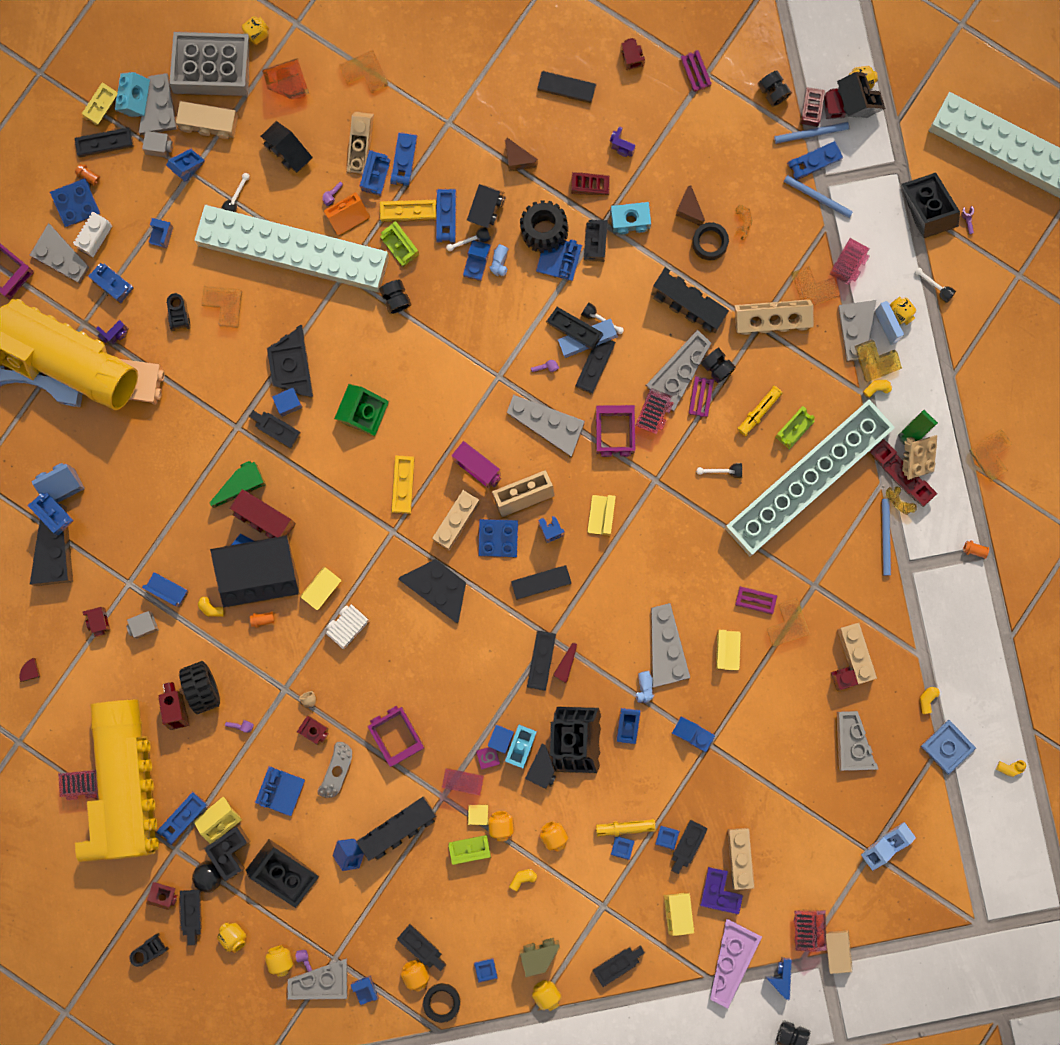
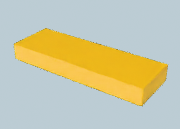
M436 200L380 202L381 222L437 220Z
M395 455L392 513L411 514L414 456Z

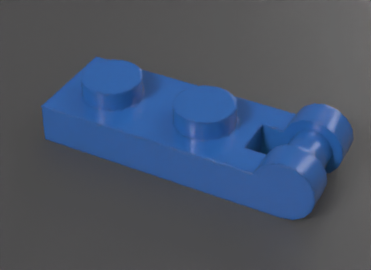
M398 132L391 184L402 183L404 186H410L417 135ZM405 172V176H399L398 173Z
M833 141L801 157L794 158L787 164L789 168L793 169L795 180H798L842 160L843 156L836 142ZM802 163L805 167V169L801 170L799 167V165Z
M437 189V242H443V240L456 242V189ZM443 228H450V233H443Z
M192 792L156 833L160 837L166 838V842L171 846L207 807V804L195 792ZM170 826L176 830L173 834L168 830Z

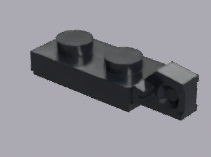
M252 410L249 415L251 419L257 422L255 427L290 449L301 434L300 431L270 413L263 412L260 415Z
M689 820L672 854L671 859L675 863L671 871L679 874L683 866L688 867L689 863L691 864L708 828Z
M183 890L180 891L181 931H183V935H187V945H196L197 934H201L202 929L201 891Z
M411 924L397 938L425 966L431 967L434 965L440 971L446 966V963L439 958L442 955L439 949Z
M641 945L634 950L628 947L598 965L592 971L602 987L636 967V964L639 963L637 958L645 954V951Z

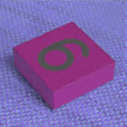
M488 747L476 751L481 770L500 764L495 749Z

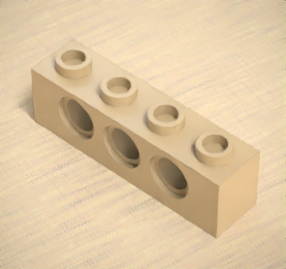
M811 300L735 305V328L737 333L743 335L757 331L760 333H769L771 330L786 332L789 329L807 330L810 327H814L813 304ZM791 314H797L795 319H788ZM778 315L777 320L770 321L771 316ZM753 317H760L757 322H751Z

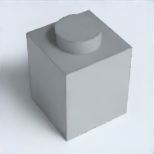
M145 131L142 147L145 154L168 158L169 152H172L173 141H171L168 134Z
M150 611L127 619V631L134 638L138 639L159 630L153 613Z

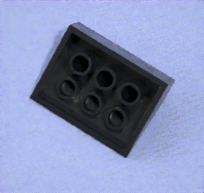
M288 536L210 549L223 608L300 594L299 578Z

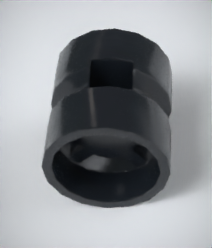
M779 71L771 72L757 84L762 93L767 94L766 99L772 107L782 103L792 94L788 85L782 83L784 79Z
M398 279L388 282L379 288L383 300H387L385 305L389 314L399 313L412 305L408 295L404 294L405 288L402 280Z
M719 347L700 363L707 372H712L711 376L717 383L723 381L736 369V366L730 360L725 359L726 355Z
M783 1020L779 1027L775 1044L807 1045L810 1030L801 1026L795 1028L793 1023Z

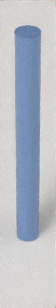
M844 122L774 136V141L777 144L848 130L849 123Z
M786 176L784 182L848 218L852 215L853 211L792 177Z
M882 499L883 576H890V499Z

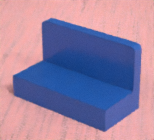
M155 572L152 574L147 585L142 586L143 589L176 607H180L188 593V590Z

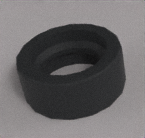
M714 222L700 225L695 231L692 240L693 249L702 259L716 260L726 252L729 244V235L720 224ZM714 231L720 235L722 244L717 251L707 252L701 248L699 239L704 232Z
M440 983L432 986L424 996V1012L434 1022L444 1023L450 1021L457 1015L460 1009L461 1000L459 993L449 984ZM436 992H447L453 998V1008L447 1014L440 1015L432 1010L430 1001Z

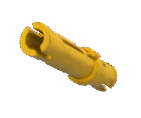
M773 386L755 409L747 414V418L737 430L742 435L747 436L752 428L761 422L760 419L783 394L782 391Z
M654 819L619 823L613 821V823L596 824L597 837L608 835L619 837L622 834L656 831Z

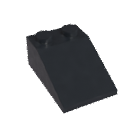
M937 173L901 184L914 222L923 238L959 227L960 210Z
M268 839L245 870L252 881L295 908L319 878L318 874L270 839Z

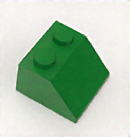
M348 384L334 419L375 436L389 401L361 386Z

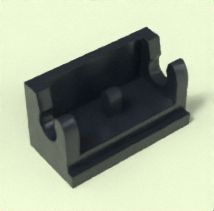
M589 220L586 223L584 260L605 262L608 220Z

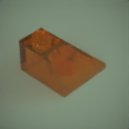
M298 58L262 70L269 90L290 99L303 98L306 94H309Z

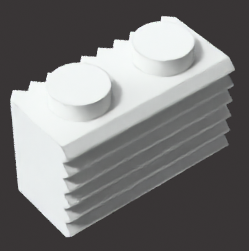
M92 212L91 216H89L90 219H87L88 222H85L86 225L83 226L84 228L79 232L80 235H77L78 238H75L76 241L73 243L80 251L94 257L112 225L107 219Z
M346 605L339 612L341 615L337 621L332 620L326 627L328 630L326 634L342 649H345L370 621L353 605L349 607Z

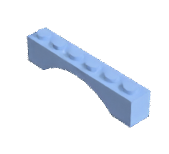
M0 366V386L11 383H27L46 390L60 404L80 407L82 393L51 377L42 376L41 372H39L34 380H31L13 370H5L4 366Z

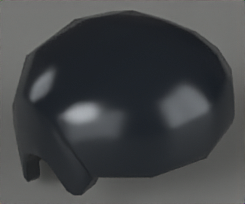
M212 861L200 863L192 875L195 888L205 893L216 890L222 880V876Z

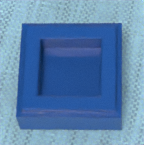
M660 825L655 844L674 850L679 831Z
M615 837L611 855L630 860L634 841Z
M494 958L474 962L478 983L498 978Z

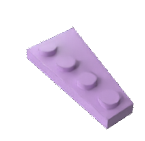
M726 919L710 1000L727 1009L762 939V936Z

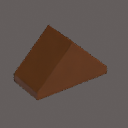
M508 137L506 138L505 146L509 171L535 168L538 165L537 158Z
M690 185L684 193L676 216L700 226L704 224L705 219L693 188Z

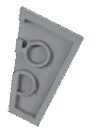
M168 74L149 76L150 83L145 115L141 117L139 134L145 135V131L157 133L177 129Z
M48 223L30 256L80 284L89 267Z
M876 300L838 306L846 362L865 360L867 358Z
M858 711L837 712L839 770H879L877 763L874 761L871 746L867 742L866 733Z
M347 958L289 978L288 1000L347 999Z

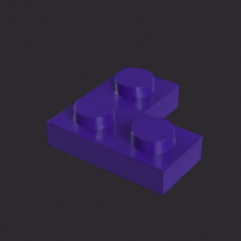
M708 867L700 906L739 914L743 895L724 891L728 871Z

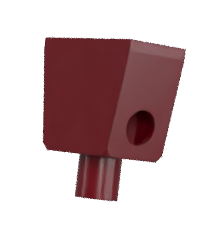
M174 682L163 684L164 694L158 695L163 725L170 730L190 726L183 695L175 690Z

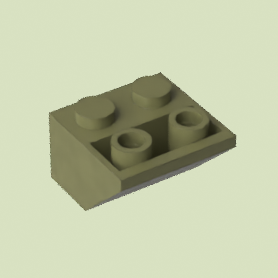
M554 938L543 940L541 945L535 946V943H530L523 946V949L520 950V956L526 977L546 972L560 948L558 940L554 941Z

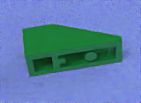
M923 410L898 434L901 437L900 441L905 445V441L909 437L914 438L915 441L921 440L938 422Z
M251 461L241 464V468L234 472L209 502L210 506L216 508L236 499L242 489L249 493L265 486L266 483L258 465L255 462L251 463Z

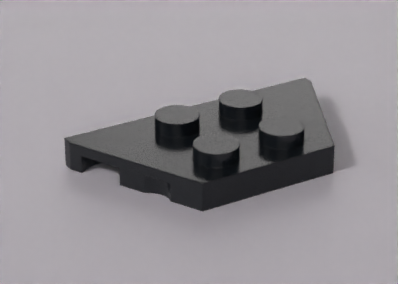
M299 325L296 327L297 329L288 335L286 334L280 341L267 348L272 385L283 390L293 388L296 394L313 398L303 326Z
M436 559L399 577L402 583L458 624L466 588V582Z

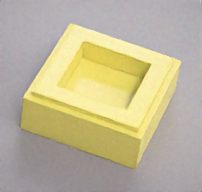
M469 805L468 824L488 825V805Z

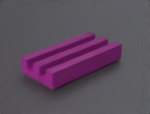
M696 50L694 53H688L686 56H681L680 59L693 92L711 86L712 83L699 50ZM694 57H696V59H697V62H698L699 67H700V69H701L702 75H703L704 80H705V82H706L705 84H704L703 81H702V78H701L700 73H699V71H698V68H697V66H696ZM687 60H690L699 86H696V83L688 66Z
M695 376L689 409L690 415L708 417L714 379ZM698 382H701L697 411H693ZM707 383L709 384L705 411L703 413L701 412V408L705 391V385Z
M740 586L735 606L773 615L777 595ZM747 592L771 598L772 602L744 596L742 593ZM741 599H743V600H747V601H751V602H755V603H759V604H763V605H767V606H771V607H770V609H766V608H762V607H758V606H754V605L742 603V602H740V601H741Z

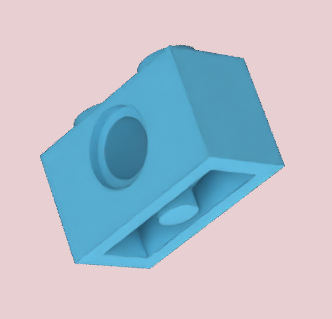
M135 72L120 74L115 110L130 117L144 116L150 79Z
M649 202L611 206L613 233L617 232V234L623 235L635 230L637 233H642L650 229ZM628 216H634L636 218V221L633 223H629L626 220V218Z
M518 725L505 762L524 768L537 731Z

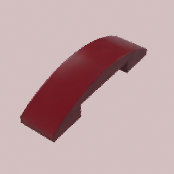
M885 439L870 451L871 455L885 472L922 507L938 494L919 476L907 479V476L902 471L904 461Z

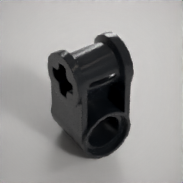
M170 294L167 298V308L171 332L185 327L190 329L191 323L186 300L180 294ZM175 299H180V306L173 307V301Z
M159 933L146 940L144 944L131 952L129 960L133 966L141 967L169 950L159 938ZM137 952L144 954V961L141 963L135 959Z

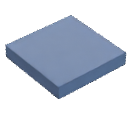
M947 720L921 745L922 749L947 775L976 749L950 720Z

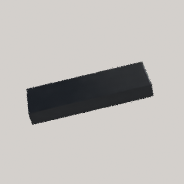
M542 71L537 90L592 103L596 84Z
M130 127L74 138L79 158L134 147Z
M559 307L555 308L546 321L548 325L591 350H594L603 337L601 331Z
M609 340L591 350L575 387L593 394L615 346V341Z
M566 565L511 581L516 600L572 584Z
M537 630L527 688L546 691L556 638L555 633Z

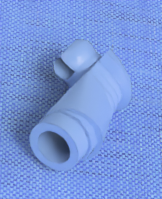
M498 244L494 250L493 263L489 266L491 272L496 276H505L507 273L504 263L509 248Z
M649 671L638 673L641 692L636 693V700L639 703H648L654 697L652 693L653 677H651Z

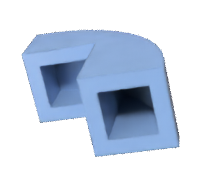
M903 822L873 843L861 856L873 871L887 863L896 852L910 845L916 837L906 823Z

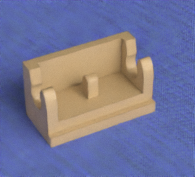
M849 930L826 933L830 974L852 972Z

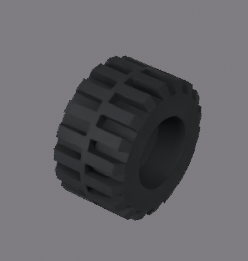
M540 200L541 203L537 204V202H534L532 207H526L527 212L523 211L522 218H520V229L522 238L529 248L532 246V250L535 252L540 250V253H544V250H548V253H550L553 248L557 250L559 249V244L563 246L565 243L564 239H567L569 232L565 211L563 208L560 209L557 203L553 205L552 201L545 203V200ZM542 221H549L555 225L550 231L545 233L534 229Z
M200 661L180 669L179 679L182 690L190 708L195 714L198 715L220 706V695L217 685L205 662Z

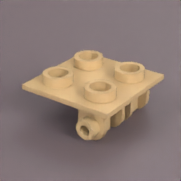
M937 435L918 441L909 437L905 441L906 452H904V456L906 457L903 458L902 471L908 480L934 472Z

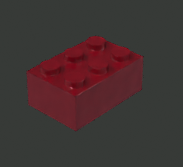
M243 489L230 507L234 511L233 516L244 523L248 520L250 522L249 526L260 533L263 530L266 531L265 535L268 538L288 536L296 524L289 517Z

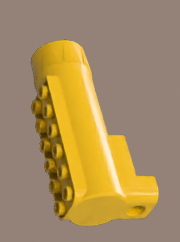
M11 299L8 304L0 307V366L4 365L31 380H34L39 372H42L86 395L91 400L113 410L121 409L129 401L138 382V370L116 356L107 354L103 342L89 338L86 333L78 332L66 323L58 322L51 315L46 316L42 314L40 310L27 306L20 299Z
M139 700L91 704V729L94 741L98 800L87 802L90 840L75 843L76 858L78 862L155 854L159 848V841L155 836L157 820L154 818L153 810H155L156 804L154 798H152L154 782L150 777L152 761L149 759L148 752H150L151 745L150 741L147 740V736H142Z

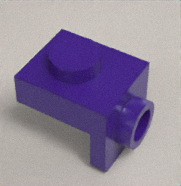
M619 127L617 132L613 131L611 135V149L616 150L621 156L632 157L635 151V144L620 139L623 128Z
M119 320L107 333L99 326L96 329L100 332L97 335L105 343L109 341L113 345L117 340H121L126 336V331L129 328Z

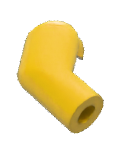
M874 380L863 391V394L870 398L876 391L890 393L892 386L888 380Z
M207 597L199 599L198 608L206 616L224 617L223 607H213Z
M929 687L921 695L922 714L932 713L931 702L940 695L937 687Z
M1018 760L1007 765L999 761L996 770L1014 777L1025 771L1026 763L1023 760Z
M530 869L519 871L509 887L518 891L523 882H535L537 874Z

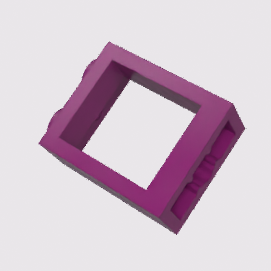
M0 243V250L20 266L7 283L0 287V293L10 300L34 271Z
M635 405L596 406V454H600L601 457H611L612 454L629 457L631 453H635ZM601 416H629L630 447H601Z
M465 441L451 455L456 464L488 489L491 486L495 487L501 480L500 469Z
M397 706L387 711L388 715L381 718L379 715L370 720L371 724L367 726L390 767L425 748L403 707L398 709ZM401 715L416 744L391 757L376 728Z

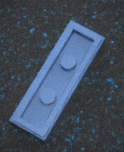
M611 318L592 326L603 333V337L597 345L618 337ZM569 336L558 339L565 358L589 349Z

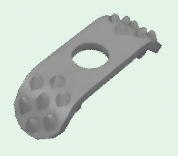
M337 742L334 745L332 759L324 780L317 791L322 797H334L341 789L352 759V749L344 742ZM335 766H340L342 769V773L338 777L332 775V769Z

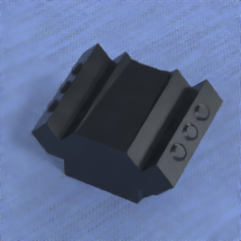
M556 708L554 722H551L550 756H553L555 772H598L600 767L598 758L600 755L599 736L601 731L599 724L601 713L599 708Z

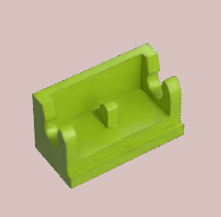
M396 221L381 232L380 238L402 267L419 256L417 248Z
M804 406L798 410L775 436L788 449L815 422V417L809 415Z
M487 835L449 842L452 865L491 857Z

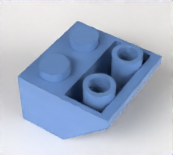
M63 463L54 466L53 470L47 474L43 472L37 475L36 479L31 481L39 495L41 493H48L57 503L85 489L76 470Z

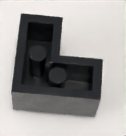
M854 72L837 81L838 92L843 99L844 111L848 117L868 118L886 109L881 92L870 90L865 73Z
M277 121L260 136L264 140V147L276 157L280 156L283 160L281 162L288 171L292 169L297 173L313 158L292 131Z
M479 184L467 221L486 228H490L491 225L494 226L498 217L495 214L496 210H499V207L503 208L506 200L505 192Z
M236 826L204 848L224 881L230 880L245 869L235 854L236 851L250 843L241 826Z

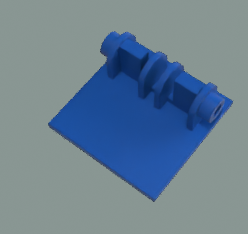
M85 178L50 191L65 227L89 218L92 212L100 214L90 191V185Z
M570 239L565 241L563 246L559 244V249L555 250L553 248L550 253H548V250H544V253L540 255L536 272L573 281L582 245L576 244L577 241Z
M480 519L479 556L517 557L518 521Z
M269 766L255 803L292 816L305 779Z

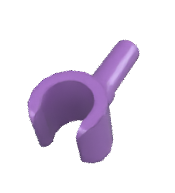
M341 182L330 192L327 191L323 194V202L326 206L331 205L335 201L333 195L343 186Z
M972 206L970 207V214L965 212V208H963L961 213L962 218L967 222L969 234H974L972 226L974 208Z
M549 360L543 365L532 367L531 371L535 372L548 368L551 373L558 370L559 366L556 361Z
M246 720L243 721L242 725L231 722L225 723V727L237 728L247 733L251 732L254 726L253 723Z
M306 950L297 951V962L304 961L307 971H312L308 961V952Z

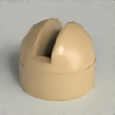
M313 691L306 692L299 697L302 705L306 708L313 707L316 703Z

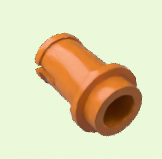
M80 164L75 170L78 178H85L92 186H95L100 180V176L89 170L87 165Z
M970 540V542H965L963 552H966V555L973 554L986 559L989 547L973 543Z
M273 611L257 615L253 613L250 616L251 627L258 628L261 625L275 624Z

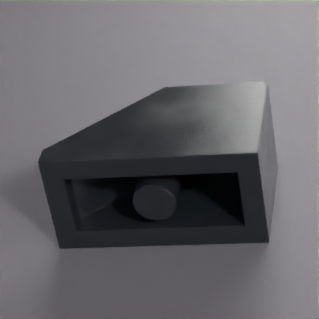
M541 744L525 779L546 789L547 786H552L556 776L553 775L554 768L546 745Z

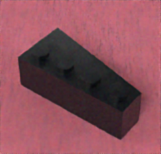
M665 267L653 285L651 292L653 299L661 304L663 302L668 304L669 308L676 313H683L690 322L701 324L702 329L705 331L716 333L729 310L708 296L703 298L700 290L695 287H687L684 279L679 276H671L669 274L671 270Z
M59 504L61 508L67 513V506ZM40 519L30 585L42 586L73 582L69 528L67 527L59 535H56Z
M423 796L356 842L368 861L374 857L376 860H379L386 855V849L389 847L395 849L403 843L401 839L406 836L410 839L419 833L417 830L419 827L424 825L426 828L434 823V817L437 815L425 796Z

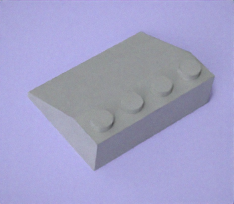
M174 32L170 71V87L173 94L248 96V34Z

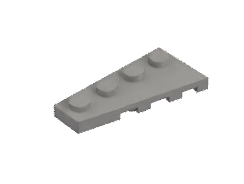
M698 330L645 385L655 396L667 401L664 404L672 412L677 407L685 389L711 345V342Z
M513 395L507 410L508 415L572 457L585 423L584 420Z
M668 603L651 608L653 688L690 678L671 604Z

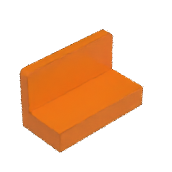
M356 192L323 210L337 235L370 218Z

